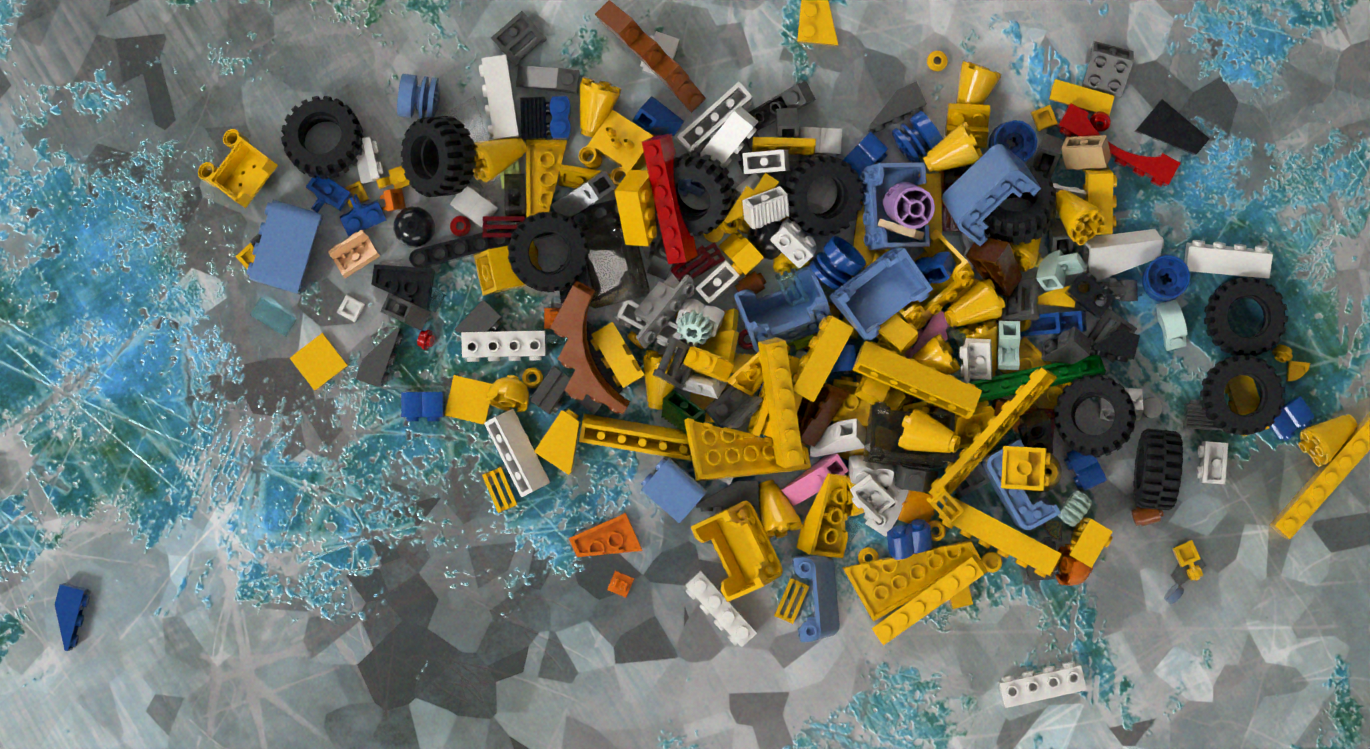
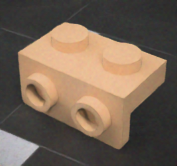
M364 230L353 233L348 239L336 244L328 251L344 278H347L380 257Z

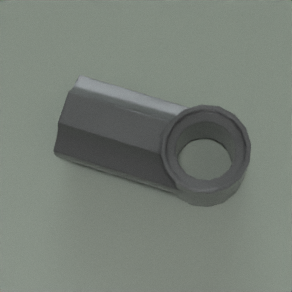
M1137 280L1097 282L1101 287L1105 285L1114 292L1112 295L1116 298L1115 300L1138 301ZM1098 294L1097 300L1102 301L1104 297Z

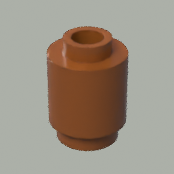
M754 271L739 280L735 288L738 292L745 289L752 290L756 295L766 289L764 284L767 282L761 272L757 274Z
M1137 506L1136 509L1131 510L1135 525H1141V527L1160 522V517L1164 516L1163 510L1140 508Z

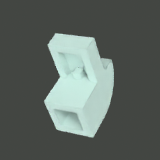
M1057 250L1042 260L1036 279L1044 291L1064 288L1066 275L1085 272L1087 265L1078 253L1064 255L1061 250Z
M1177 300L1156 304L1157 319L1163 330L1166 351L1187 346V327Z
M999 321L997 356L998 369L1019 370L1020 321Z

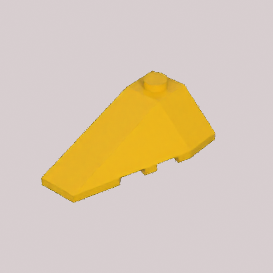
M827 474L803 523V528L800 530L796 548L810 555L835 558L844 557L848 541V532L845 531V521L848 520V513L845 512L847 476Z

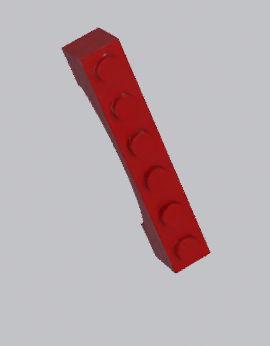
M1070 103L1057 125V128L1060 129L1059 132L1066 137L1100 136L1087 117L1089 113ZM1108 141L1111 157L1115 159L1114 162L1117 165L1132 168V172L1140 177L1147 176L1151 179L1150 182L1158 187L1169 185L1180 165V162L1164 153H1161L1158 157L1140 156L1124 151Z
M672 134L653 136L642 141L667 261L668 264L687 262L697 257L698 254L694 236L690 235L685 226L676 197L673 171L674 155L676 152Z

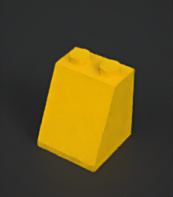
M532 241L529 247V257L532 264L542 271L537 259L538 249L534 246V241ZM508 246L487 249L474 255L483 296L527 286L518 279L511 269L512 267L508 259Z
M567 409V411L561 410L534 451L568 475L573 472L581 421L577 419L579 415L570 409Z

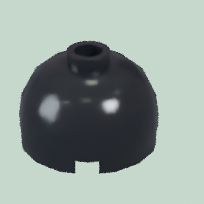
M410 206L397 214L393 230L401 244L410 248H419L432 239L435 233V223L427 210Z
M782 221L767 223V225L761 228L752 229L750 227L747 240L761 253L764 259L773 260L782 253L770 241L771 237L779 231Z

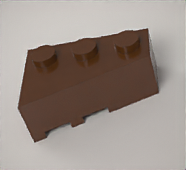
M988 237V240L981 246L974 242L965 256L984 280H992L996 294L1010 297L1022 279V275L1009 242L995 240L992 237Z
M824 383L814 402L804 397L802 398L797 412L801 443L816 446L849 391Z

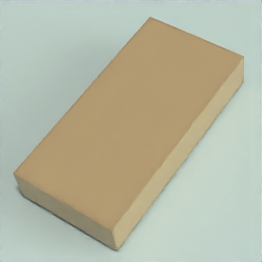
M880 219L878 223L879 227H884L886 230L918 240L923 239L924 232L906 228Z

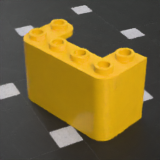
M937 229L929 235L931 239L930 246L923 247L925 251L914 262L922 257H933L939 252H950L956 262V266L947 281L930 284L933 290L929 292L928 298L922 302L918 300L911 301L898 311L906 323H912L917 329L924 327L928 319L939 314L943 306L955 300L958 293L964 288L970 287L974 282L975 275L969 262Z
M742 501L691 526L693 535L699 542L712 541L714 549L718 553L723 567L729 576L721 582V593L727 602L764 587L782 575V565L750 502Z

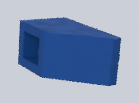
M653 96L645 102L632 120L650 134H672V136H675L684 123V120Z

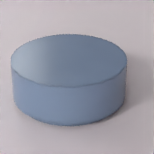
M1175 584L1168 590L1164 599L1169 604L1175 603L1183 595L1184 588L1179 584Z

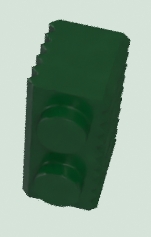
M673 390L663 398L661 418L677 426L686 435L685 419L690 418L696 422H705L706 411L676 390Z

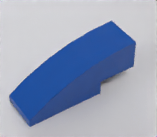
M1071 311L1039 314V319L1031 320L1030 328L1020 332V337L1061 334L1073 327H1076L1081 332H1086V312Z

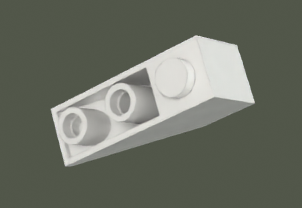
M857 418L832 424L826 428L815 447L807 445L809 458L866 448V429Z

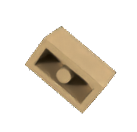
M1106 135L1066 137L1061 148L1066 169L1106 168L1111 157Z

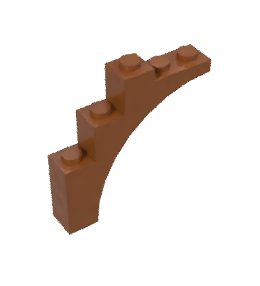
M608 0L595 13V16L647 65L687 110L692 113L706 99L682 67L670 58L656 41L648 36L629 15L613 2Z
M576 281L550 327L558 336L568 338L557 360L561 361L563 366L575 369L564 391L568 392V395L573 399H580L582 401L586 395H589L593 401L597 403L602 402L609 406L608 408L611 411L624 414L631 401L617 393L605 381L597 369L589 350L587 315L595 290Z

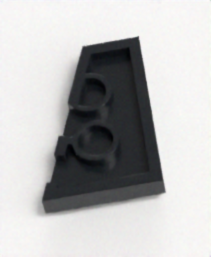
M1163 99L1158 102L1134 131L1193 155H1197L1210 139Z
M374 264L371 285L430 310L435 270L432 268Z

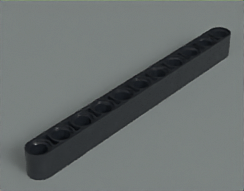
M616 199L590 205L578 212L577 214L583 213L586 215V221L578 225L583 229L619 220V213L615 211ZM599 208L605 209L607 213L602 219L595 217V211ZM575 214L574 216L571 217V219L574 220V222H575V216H576L577 214ZM494 229L487 231V233H512L516 229ZM482 232L415 249L410 253L409 261L414 267L427 268L471 257L487 249L508 246L511 238H506L504 243L497 244L494 238H483ZM545 232L536 236L533 241L558 234ZM479 238L485 240V246L482 249H476L474 246L475 241ZM459 243L465 245V251L462 254H456L454 251L455 246ZM439 248L445 251V256L442 259H436L434 256L435 251ZM419 253L425 256L422 264H416L414 261L415 256Z

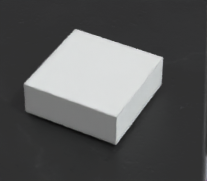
M346 294L337 313L356 323L366 304Z

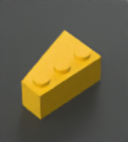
M613 322L591 334L594 338L590 340L596 351L601 350L604 355L601 360L607 369L611 367L615 375L612 378L618 387L626 388L645 376Z
M1083 517L1071 534L1070 556L1092 568L1104 547L1107 548L1111 543L1113 531L1091 518Z

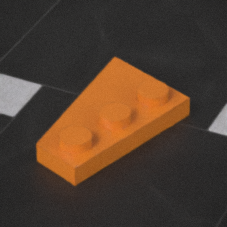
M626 513L569 538L577 557L643 551Z

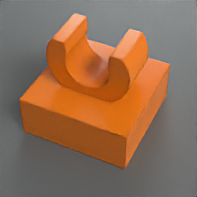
M402 189L383 191L384 194L380 196V199H385L386 203L382 210L400 211L406 208Z
M544 308V329H551L550 327L560 308Z
M615 570L607 590L626 598L634 578Z

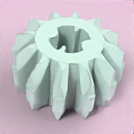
M695 309L691 313H684L677 322V333L681 334L680 339H686L687 344L692 342L694 346H697L699 343L702 345L706 343L712 335L713 324L709 322L710 317H704L703 311L697 314Z
M1075 491L1060 508L1061 514L1058 517L1064 523L1072 527L1076 526L1090 509L1092 501L1084 493Z

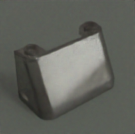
M610 212L582 227L583 233L588 239V248H590L587 270L592 289L595 290L589 306L596 309L647 295L650 292L640 248L639 246L625 245L620 217Z
M876 402L870 406L864 447V462L924 468H945L953 462V452L940 453L905 450L898 446V442L904 431V427H902L903 419L906 415L910 416L912 412L891 410L887 403ZM936 408V411L926 413L954 431L955 413L943 408Z

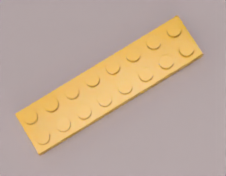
M1041 367L1030 375L1028 383L1021 385L1016 390V396L1011 401L1008 400L1004 403L999 415L993 416L987 423L988 427L983 432L980 431L973 438L974 442L970 447H965L960 452V458L955 463L952 462L945 469L946 473L941 479L937 478L931 484L932 489L929 493L933 497L935 491L937 493L941 491L939 489L941 486L950 495L958 488L1017 423L1019 416L1025 414L1057 379L1052 372ZM945 495L942 497L945 501L948 499Z

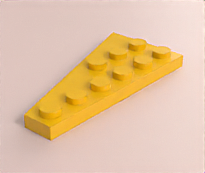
M690 418L684 420L696 481L808 470L811 468L807 447L802 446L804 464L783 468L776 464L774 445L771 438H761L751 433L727 427L720 428L712 426L710 423L696 422Z
M968 540L931 548L922 553H914L912 556L901 560L888 557L842 568L874 622L918 596L974 555H977L979 560L981 558L973 543Z

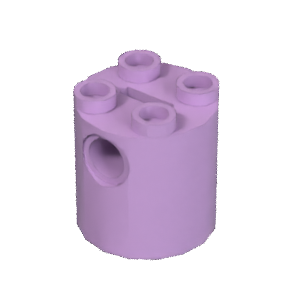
M902 181L895 184L888 190L883 199V206L888 217L906 228H921L929 223L934 214L935 205L930 193L913 183Z

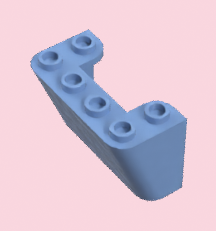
M878 163L866 167L860 176L864 192L862 203L864 204L865 246L869 250L930 246L929 225L915 229L924 232L923 240L908 237L878 226L880 219L898 224L889 218L883 206L885 194L892 186L902 181L913 183L917 186L926 184L925 163Z

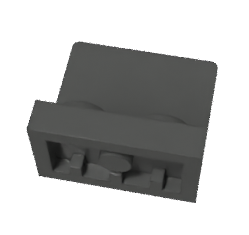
M1093 41L1091 58L1082 87L1122 97L1134 62V51Z
M730 384L722 391L719 398H715L704 410L720 428L737 429L745 423V418L749 414H753L760 408L759 404L763 399L760 396H748Z

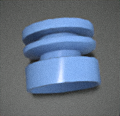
M403 73L398 91L397 116L412 118L415 109H417L419 119L424 118L426 111L427 117H435L440 102L439 78L432 77L429 86L428 76H424L421 85H418L417 75Z

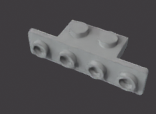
M686 274L675 289L659 281L635 310L634 314L636 317L647 323L636 337L643 348L647 349L654 342L656 336L681 308V305L688 296L693 293L696 284L690 275Z

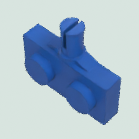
M317 176L316 178H311L306 185V188L318 198L311 207L317 213L324 203L332 205L341 211L352 195L351 192L330 178L321 179Z
M354 194V198L352 195L349 197L354 208L340 216L348 237L355 232L386 221V216L378 200L369 204H361L357 194Z

